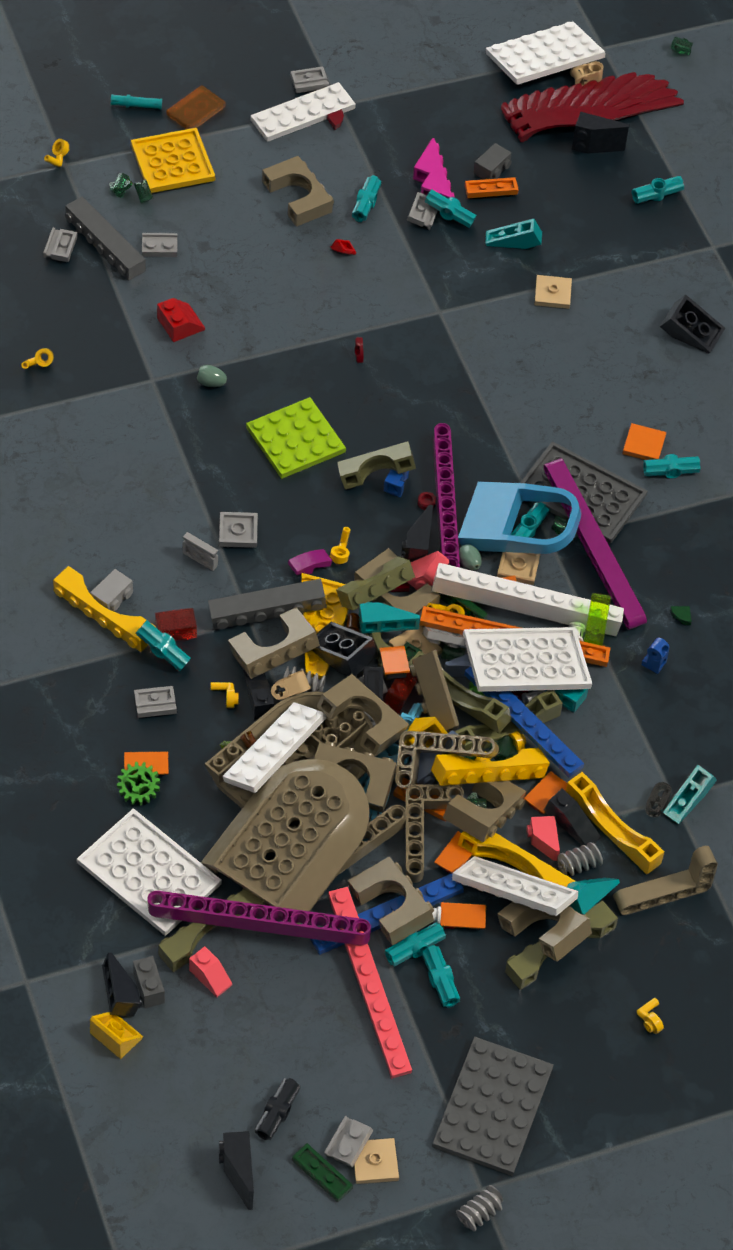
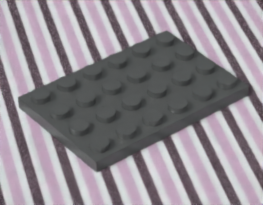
M551 442L520 483L552 487L545 474L543 465L562 458L607 543L611 544L647 496L648 491ZM529 501L533 504L539 503L538 501ZM542 502L546 504L550 513L568 522L569 518L560 502Z
M474 1037L432 1147L513 1176L554 1064Z

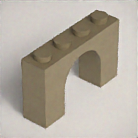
M299 156L262 170V182L270 193L292 185L303 187L309 192L307 196L288 203V216L296 227L332 213L333 197L325 191L323 184L318 182L315 174L308 169L306 162L302 161Z
M389 548L355 571L354 581L365 580L377 575L383 570V564L398 556ZM427 583L409 596L398 597L387 592L372 600V602H380L418 614L421 618L423 606L427 607L428 603L439 604L440 594L433 592L432 587Z
M297 607L279 615L283 629L288 636L277 645L270 647L258 646L253 643L246 632L228 640L233 656L251 679L320 646L316 631Z
M352 674L323 693L317 704V708L330 719L350 708L360 709L368 713L376 725L365 733L360 746L373 754L374 757L398 741L402 733L409 726V723Z
M319 742L314 759L329 761L341 767L353 765L362 768L370 778L366 792L369 809L383 813L396 773V762L387 757H382V759L374 757L369 752H363V754L355 752L350 747H344V749L336 747L331 742Z
M510 781L474 783L472 792L492 803L495 808L479 807L457 794L448 803L443 819L484 842L488 837L492 838L497 829L505 825L507 819H512L517 809H522L526 801L524 800L526 791Z
M387 857L349 879L348 883L351 893L360 905L387 892L399 893L406 898L401 907L379 920L382 933L394 945L434 921L432 914L434 909L429 901L425 902L419 888L415 889L413 887L410 877L402 873L403 871L399 863H394L390 857Z
M511 902L497 913L501 928L513 936H517L530 924L538 920L553 919L558 921L553 928L539 938L543 954L556 962L592 934L589 918L584 914L576 912L570 906L555 916L520 903Z

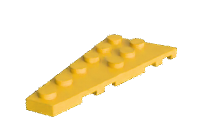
M301 573V582L316 579L322 580L327 608L303 612V616L314 628L316 634L330 622L344 626L350 609L342 607L336 589L345 584ZM312 650L306 652L305 675L308 671H311V677H314L316 673H318V679H321L323 675L326 676L330 665Z

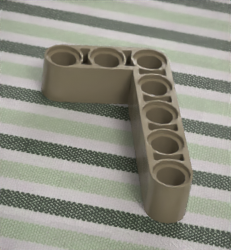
M405 731L399 740L395 782L403 790L417 784L420 752L493 758L498 754L499 746L489 737ZM414 737V743L407 746L408 738ZM433 738V745L426 747L427 740ZM453 740V746L450 749H446V742ZM472 741L473 747L466 751L465 744ZM492 743L491 751L485 752V745ZM408 756H411V757H412V762H411V764H410V765H405V763H404L405 759H406ZM405 776L410 777V782L407 785L402 784Z
M415 784L406 789V875L410 877L412 883L420 882L424 876V809H446L448 803L452 800L450 796L459 794L464 797V791L459 785ZM417 795L419 798L412 799L410 796ZM437 795L439 798L432 799L430 796ZM417 813L419 814V816L412 817L410 816V814ZM416 831L419 835L413 836L410 833ZM412 850H418L419 853H418V854H412V853H410V851H412ZM416 868L420 871L417 873H413L410 870Z
M393 805L369 822L363 838L369 839V841L361 842L338 875L406 826V810L403 806ZM400 816L401 818L395 819L393 817Z
M702 846L693 852L688 870L620 889L614 893L613 898L620 913L628 915L703 893L711 888L718 863L710 847Z

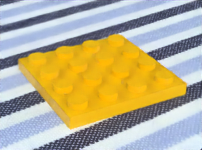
M197 128L131 140V147L148 193L215 181V173Z

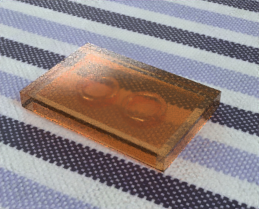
M201 85L166 110V115L186 129L197 128L225 108L226 102Z

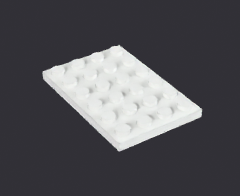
M574 22L553 26L550 29L537 31L536 33L524 35L520 38L494 44L486 48V54L517 85L605 58V51Z
M575 627L464 629L463 631L478 692L591 689L592 687L591 677Z
M134 808L77 858V863L165 936L181 921L158 918L149 914L147 897L152 891L208 897L222 884V880Z

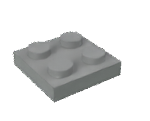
M220 512L219 546L257 548L258 513Z
M424 626L422 634L431 643L440 644L443 641L448 644L447 646L459 648V645L465 646V638L461 634Z

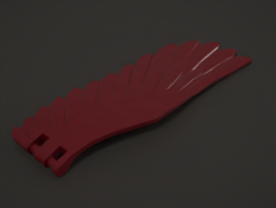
M635 72L621 75L617 79H615V76H609L600 82L591 80L584 86L578 83L569 88L568 86H562L556 90L551 87L542 93L537 90L531 95L525 94L519 99L514 98L509 104L503 102L501 111L508 123H511V128L515 134L519 135V140L525 142L533 134L545 129L575 127L580 112L618 120L644 112L684 105V100L675 97L678 94L677 90L667 88L669 85L668 81L655 80V75L644 74L637 76Z

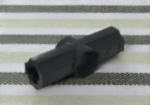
M284 1078L276 1094L268 1100L264 1114L255 1128V1133L260 1138L271 1140L281 1122H284L288 1117L291 1104L300 1090V1085L295 1080Z

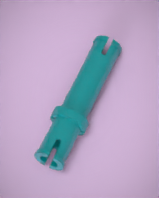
M111 94V105L126 106V108L131 106L162 110V99L133 97L129 94L127 96Z

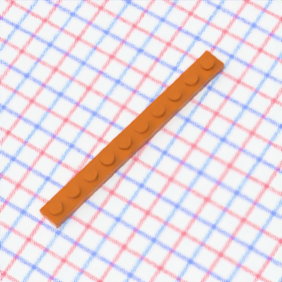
M423 606L419 623L420 626L463 635L464 629L520 628ZM579 641L586 663L607 667L610 647Z

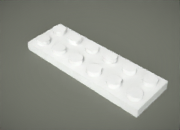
M338 82L251 115V121L264 139L269 142L327 119V114L341 109L343 113L353 110L356 104Z
M294 702L223 775L224 782L256 793L326 719V715L322 711Z
M476 856L452 873V880L462 885L477 888L480 891L494 894L497 897H503L514 903L529 906L532 909L546 912L549 915L557 916L578 899V891Z

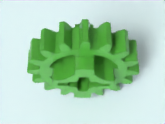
M135 762L134 767L127 764L128 770L121 769L123 776L117 777L119 781L117 788L121 789L119 795H125V802L131 799L132 805L139 801L141 806L144 800L150 803L149 797L156 798L154 791H160L158 786L160 779L157 778L158 772H152V765L146 768V762H143L142 766ZM146 774L151 778L152 782L146 779ZM138 781H141V782H142V783L139 784V786H136V785H135V784L138 783ZM125 785H127V787L131 788L132 793H130V792L127 790V788H126Z

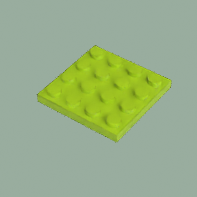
M311 397L246 423L247 430L281 479L346 452L345 445Z

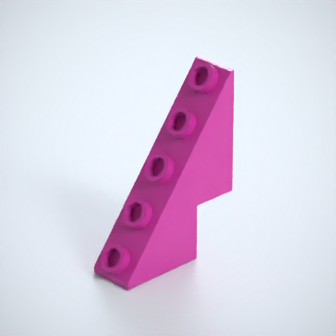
M432 138L414 166L413 179L423 183L421 193L424 195H428L432 189L446 198H455L454 193L450 191L451 183L450 180H447L446 167L443 168V157L439 155V144Z

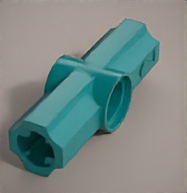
M377 176L367 177L363 189H360L358 192L356 205L352 212V217L358 222L366 221L371 208L375 206L377 193L381 187V180Z
M681 176L666 180L655 178L651 184L632 189L633 200L635 203L651 199L661 201L665 195L684 190L683 179Z
M432 189L424 201L439 210L440 215L444 219H454L468 228L471 227L477 216L463 208L458 199L454 197L446 198Z
M669 454L663 457V459L644 460L643 462L645 476L665 475L667 478L673 479L681 474L700 473L701 469L698 456L678 458L675 454Z
M536 502L529 512L522 516L519 525L511 535L532 538L536 533V529L549 514L546 504Z
M148 620L135 633L151 647L150 649L155 656L161 659L164 658L178 671L191 659L175 645L176 642L172 636L167 633H161Z
M435 922L386 949L384 954L389 964L395 967L411 957L418 958L422 956L423 950L444 940L446 934L440 923Z
M429 946L422 951V956L428 968L430 983L433 988H436L443 1007L455 1006V1004L460 1002V997L454 984L452 969L449 965H446L439 946Z

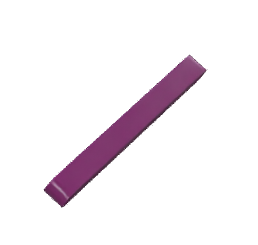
M439 423L434 428L433 436L440 553L449 559L448 565L460 568L451 429L449 425Z
M562 458L544 464V471L551 486L565 489L577 498L581 509V519L576 533L614 605L624 608L622 620L626 628L630 630L646 624V615ZM561 503L569 518L572 511V507L568 504Z
M152 891L147 897L149 914L158 918L353 945H365L370 940L371 925L367 920L361 918L165 891Z

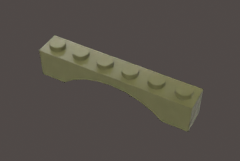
M418 651V653L412 659L424 655V653ZM412 659L408 662L409 666L412 665ZM443 670L451 700L455 706L497 733H500L511 721L508 706L495 698L482 696L469 690ZM410 671V672H409L410 677L417 681L416 676L412 677V674H411V671Z
M548 690L535 696L525 706L545 723L560 716L563 703L554 690ZM512 721L500 733H497L485 724L477 726L468 725L455 731L459 735L489 737L497 744L507 740L510 733L516 731L523 733ZM472 741L465 744L466 751L473 747ZM492 743L486 744L484 749L491 747Z
M245 888L238 894H233L226 899L270 906ZM194 922L187 927L184 926L170 938L167 937L158 945V955L170 970L175 972L189 963V958L192 956L198 942L217 926Z
M604 901L597 905L595 904L584 914L590 920L592 934L587 938H601L616 928L618 917ZM540 941L534 945H528L522 953L513 955L507 960L505 973L520 990L537 979L538 971L543 961L548 957L543 954Z

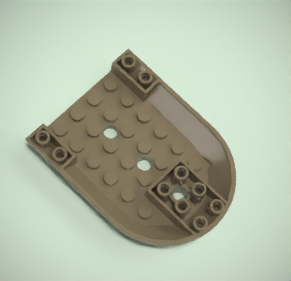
M304 692L280 701L205 763V767L217 787L238 806L243 808L254 793L226 783L223 779V775L248 750L240 737L244 733L247 737L246 732L251 731L257 741L294 702L321 711L317 708V704L325 692ZM355 708L346 709L332 719L326 716L321 725L282 766L299 760L314 759L319 742H331L336 747L343 749L344 747H350L355 752L363 754V752L367 751L360 746V743L365 733L373 727L372 722L364 711ZM349 765L343 767L352 773L357 780L366 773L358 766ZM294 820L289 824V827L295 829L300 825V822Z
M306 759L284 765L251 796L201 861V864L216 874L218 872L222 873L270 906L311 911L359 847L366 834L370 814L366 793L357 778L338 764L325 760ZM292 821H299L300 825L297 828L292 829L289 827ZM269 852L276 854L273 860H266L265 855Z

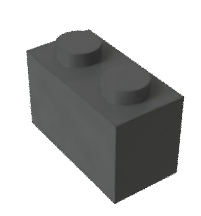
M495 143L475 161L473 174L483 180L497 179L505 169L507 170L510 167L512 153Z
M150 956L133 961V974L144 1008L164 1004L165 991L154 957Z

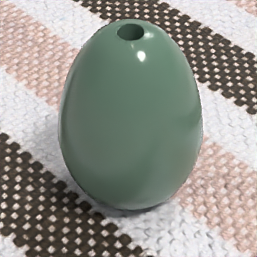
M203 365L199 368L197 381L207 387H220L226 383L227 376L215 366Z
M469 544L459 548L460 564L468 570H478L482 563L478 549Z

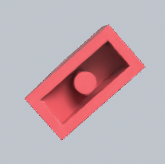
M436 551L411 562L415 578L407 582L416 590L427 583L432 586L438 564L448 565L449 559L439 551Z
M555 816L531 817L530 825L526 827L527 837L531 838V845L553 861H557L560 848Z
M205 946L189 958V971L216 997L232 986V982L219 959Z

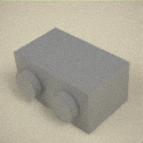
M114 569L90 594L105 608L116 611L120 604L132 595L133 581Z

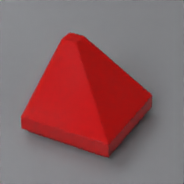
M336 239L331 246L332 250L341 253L356 254L354 247L348 240Z

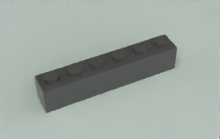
M80 197L65 205L66 220L72 223L76 230L82 233L87 241L93 244L101 255L103 254L108 262L118 269L120 275L131 280L146 271V259L86 199Z
M321 579L208 600L214 630L280 618L279 615L295 607L301 613L327 608Z

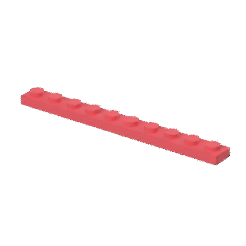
M348 887L328 892L335 915L359 918ZM345 943L391 1079L411 1074L412 1068L368 943L365 945Z

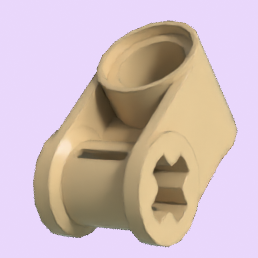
M597 61L579 65L570 70V75L574 77L575 84L581 81L582 86L591 80L600 82L603 76V65Z
M301 670L278 680L272 686L271 694L274 698L281 700L305 692L311 687L304 671ZM279 686H280L281 688L284 687V688H285V691H284V692H282V691H279V692H278L277 689H278Z

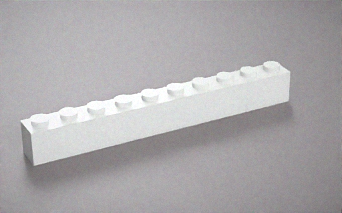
M442 563L438 564L432 586L433 592L567 625L572 622H580L585 625L587 630L617 636L623 619L624 608Z

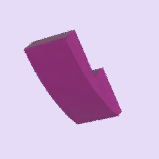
M324 549L309 551L288 561L289 566L296 575H301V573L312 574L314 568L330 567L332 559Z

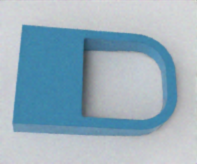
M478 482L458 539L461 546L469 544L477 548L478 551L549 554L563 549L573 540L581 519V509L577 498L571 492L562 488L526 483ZM522 501L561 502L572 507L565 530L554 538L536 539L511 535Z

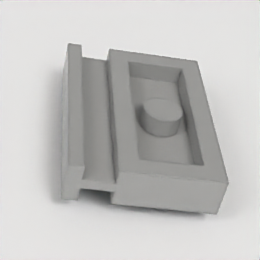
M323 67L296 70L290 73L296 93L319 90L329 86Z
M417 192L407 221L422 227L424 225L430 230L438 210L424 202L427 195Z
M53 227L43 252L44 258L48 256L54 260L69 262L77 240V232L64 229L55 230Z
M142 233V256L177 257V233Z
M187 532L183 536V554L214 571L218 566V555L216 554L218 550Z
M173 686L134 690L138 718L177 714Z
M345 1116L324 1153L328 1157L330 1156L343 1164L353 1167L370 1138L373 1129Z

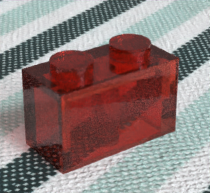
M193 608L155 613V626L161 633L169 634L174 640L197 638V625Z
M407 673V677L396 678L383 701L398 715L412 694L417 683L416 676L412 677L411 673Z

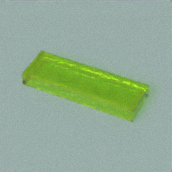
M592 593L584 642L603 646L611 596Z

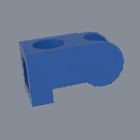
M391 469L384 481L383 491L401 497L404 490L403 481L407 480L409 471L398 474Z
M656 638L648 648V654L642 660L641 665L658 674L667 662L669 644L662 638Z

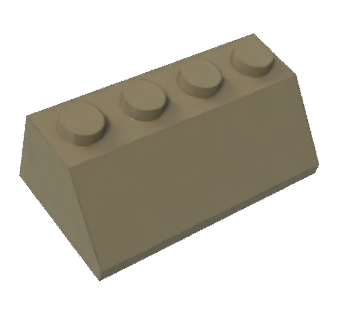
M434 650L412 659V665L409 668L412 677L416 676L418 682L415 684L417 694L422 695L423 702L421 707L423 713H427L428 717H436L447 733L457 730L459 722L437 651Z

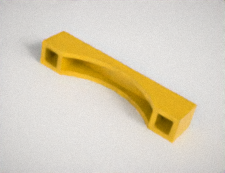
M68 566L53 580L54 592L57 596L63 597L73 607L79 608L87 617L96 620L101 627L109 629L117 638L126 641L131 648H136L142 652L148 646L145 641L135 634L146 619L141 616L122 615L99 604L88 592L83 576Z
M539 748L522 749L512 758L501 761H478L456 754L436 755L431 771L439 784L444 786L544 778L550 762Z
M583 772L567 782L566 792L577 801L586 816L646 875L661 865L664 851L651 838L637 833L626 825L606 803L597 786Z
M465 831L460 835L458 845L471 852L472 856L494 858L506 862L523 873L567 887L571 882H575L569 876L561 873L497 833L492 838L488 837L484 842ZM466 840H468L469 842L473 843V844H474L473 847H471V846L466 842Z

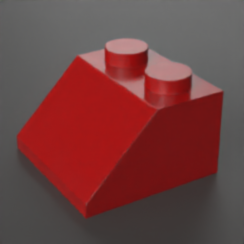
M171 298L157 304V319L173 342L205 330L204 325L189 303Z

